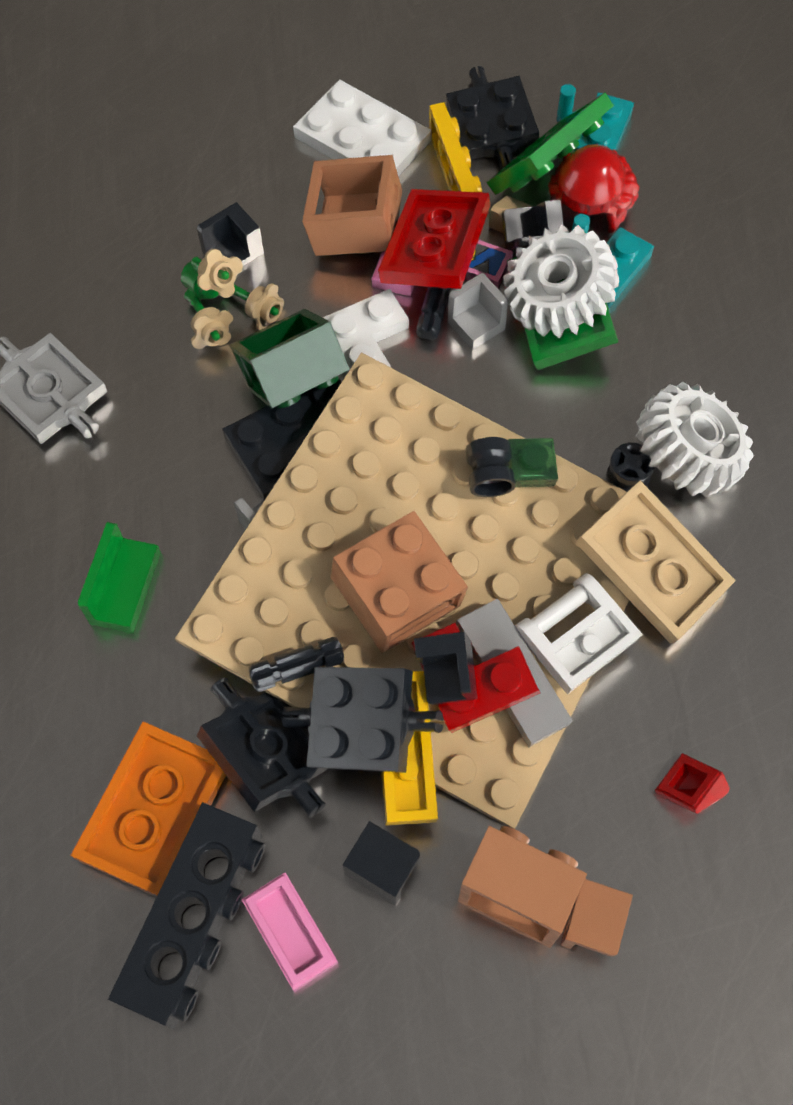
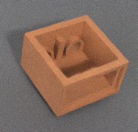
M393 155L314 161L302 222L315 256L386 251L398 222L402 197V187ZM321 186L324 194L322 213L315 214Z
M415 511L410 512L333 557L331 579L382 654L460 607L468 589L467 584Z
M489 826L462 882L458 902L551 948L562 934L587 873L577 869L578 862L563 852L549 849L548 854L528 845L530 839L516 829L501 826L500 830Z

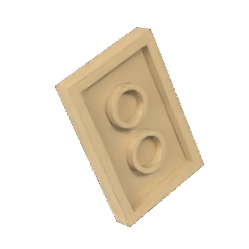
M641 480L575 541L584 553L670 644L678 641L736 581Z

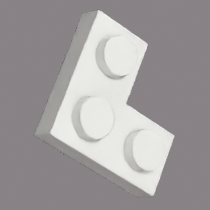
M390 289L323 317L331 322L350 369L361 352L391 367L377 342L409 328V318ZM349 370L344 372L343 375L346 376Z

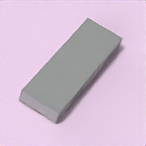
M499 599L457 619L456 624L460 632H465L471 640L472 653L478 664L515 647H520L541 694L506 710L529 748L573 722Z

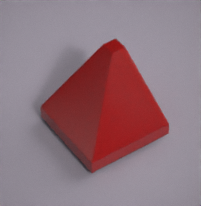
M682 753L655 791L658 795L698 814L726 796L730 787L723 772Z

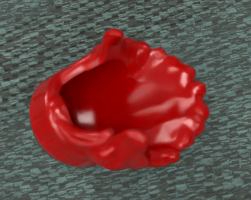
M599 144L586 145L564 156L555 174H552L551 181L548 182L550 201L561 200V204L580 214L596 215L606 213L609 233H614L619 224L625 220L627 210L632 208L638 199L640 188L626 158L623 155H618L615 149L611 150L607 146Z

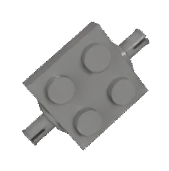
M51 333L47 334L36 344L22 350H18L7 337H0V355L6 360L0 370V405L40 444L69 424L76 427L85 438L92 437L90 430L95 434L98 431L99 425L85 413V410L107 393L104 382Z

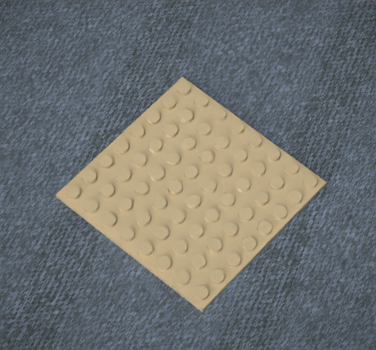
M361 352L181 628L175 641L252 684L249 676L251 664L266 659L269 663L275 660L274 656L310 644L313 648L317 647L318 641L330 637L338 638L344 652V661L333 667L405 668L412 671H423L420 662L416 659V653L411 644L414 638L424 637L456 623L457 619L496 599H499L514 625L524 618L531 620L574 588L573 582L585 573L592 575L624 612L629 599L584 553L575 541L627 492ZM485 437H501L509 440L512 458L508 467L514 471L516 487L513 491L497 497H478L471 493L469 476L473 470L467 463L465 450L469 443ZM415 511L467 584L468 589L460 607L382 654L331 579L333 557L410 512ZM582 604L546 631L544 635L552 644L593 613L595 609L590 604ZM530 650L571 717L590 678L567 695ZM473 655V662L476 666L478 662ZM314 673L284 684L281 683V680L275 682V687L264 691L292 707L309 708L313 696ZM428 702L429 711H440L438 705H431ZM506 709L454 733L448 731L445 721H430L443 724L441 733L431 732L435 787L497 822L515 829L565 728L529 748Z

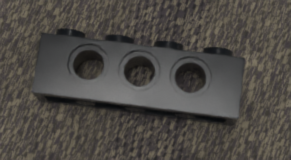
M202 802L107 1000L171 1029H175L179 1020L185 1022L188 1019L198 998L199 991L193 988L202 968L209 970L212 967L220 950L221 940L216 938L225 918L230 921L234 918L241 904L244 892L239 890L246 871L254 872L262 858L265 843L260 842L262 834L258 825ZM214 857L228 859V868L223 876L214 880L204 878V867L210 859ZM192 904L204 905L206 914L203 922L193 929L183 928L181 917L184 910ZM168 953H180L182 957L180 972L172 979L162 980L158 973L161 959Z

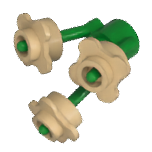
M218 249L209 250L203 259L194 257L185 265L181 273V282L187 288L184 298L192 304L197 312L191 321V328L195 333L191 338L193 347L202 349L206 345L222 346L231 339V334L228 332L229 324L233 321L231 313L226 310L220 312V310L213 307L204 308L200 301L201 299H214L218 295L228 298L233 294L246 301L245 312L247 316L256 320V329L261 330L267 327L269 323H274L282 313L284 299L278 295V286L273 283L267 285L266 288L258 286L249 293L234 284L237 274L243 268L242 261L238 257L232 256L228 258L222 256L221 251Z

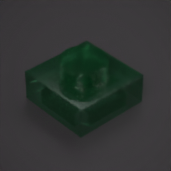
M553 438L509 439L512 458L508 467L514 471L516 487L555 486L558 481Z

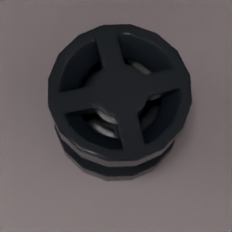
M629 442L617 447L610 459V465L606 472V481L626 492L640 480L648 487L655 467L649 466L652 460L650 456L640 452L643 445ZM628 471L630 473H634L636 476H629L627 474H624V472Z

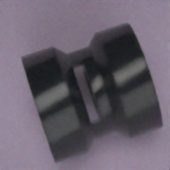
M485 437L474 440L467 445L465 449L467 463L473 470L469 476L470 491L473 495L478 497H497L508 494L515 489V474L508 467L512 458L509 440L501 437Z

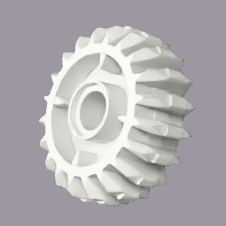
M561 224L557 233L552 234L545 228L544 237L536 240L529 236L530 246L528 248L516 247L518 259L507 261L509 273L503 276L506 287L504 296L508 300V305L511 306L510 310L513 316L518 321L521 320L523 326L529 331L536 328L537 333L543 337L552 329L554 335L560 338L564 329L570 328L571 332L577 335L578 325L584 322L593 327L594 319L592 316L594 314L606 316L607 307L605 303L615 302L616 293L614 288L619 286L617 261L615 256H612L610 247L605 240L600 241L599 236L593 230L585 234L584 229L579 225L569 233L568 229Z
M684 382L677 386L669 384L666 388L661 389L657 395H653L636 422L639 427L636 437L643 442L640 452L649 455L652 459L649 466L657 467L662 472V479L669 478L674 481L676 490L686 487L691 496L700 492L705 497H709L712 494H721L724 490H729L745 475V472L750 468L749 462L754 457L749 449L753 441L745 435L748 426L740 423L737 419L739 412H732L727 407V400L721 402L715 397L713 390L705 393L698 384L691 388Z

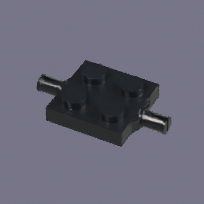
M478 66L477 74L476 68L473 67L469 71V76L474 87L447 93L448 110L451 118L456 117L460 130L459 142L461 147L467 146L470 159L497 157L500 170H502L513 160L512 153L514 151L531 145L539 138V130L520 75L489 83L484 68Z
M315 667L313 696L310 707L286 706L282 711L283 715L299 716V718L281 717L283 726L287 728L308 727L307 767L406 773L408 746L414 731L441 733L443 724L425 721H444L441 711H415L411 697L412 670L405 668Z
M227 677L216 681L210 690L226 709L220 716L201 725L197 737L248 805L256 812L278 798L293 795L309 818L313 817L314 814H318L326 806V803L321 800L309 782L312 778L328 769L307 767L308 727H284L281 717L299 718V716L283 715V709L290 705L265 692L259 696L242 698Z

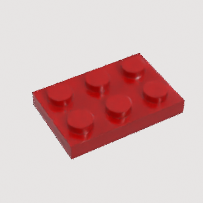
M411 189L378 269L380 283L461 289L491 206L489 193Z

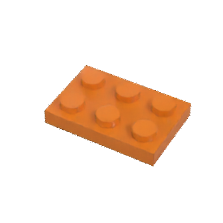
M142 722L70 856L79 862L157 897L202 802L208 805L212 804L226 774L207 749L146 722Z

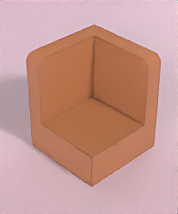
M585 879L568 917L560 946L571 949L576 944L611 957L617 955L633 895Z

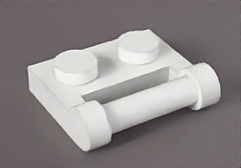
M588 573L573 582L574 588L531 620L524 618L515 625L527 647L534 653L567 695L643 635L599 582ZM582 604H590L595 609L593 613L552 644L544 635L546 631Z

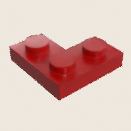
M453 623L424 637L457 633L460 630L457 624ZM413 641V642H411V644H412V646H413V648H414V651H415V643H414V641ZM518 646L476 666L474 664L478 699L438 704V707L443 714L448 731L454 733L541 694Z

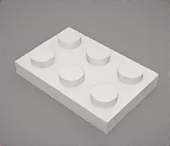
M340 79L293 126L295 138L333 160L393 155L398 176L431 142L432 131Z

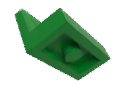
M106 523L78 599V606L90 625L134 634L161 554L158 545L123 538L116 523Z

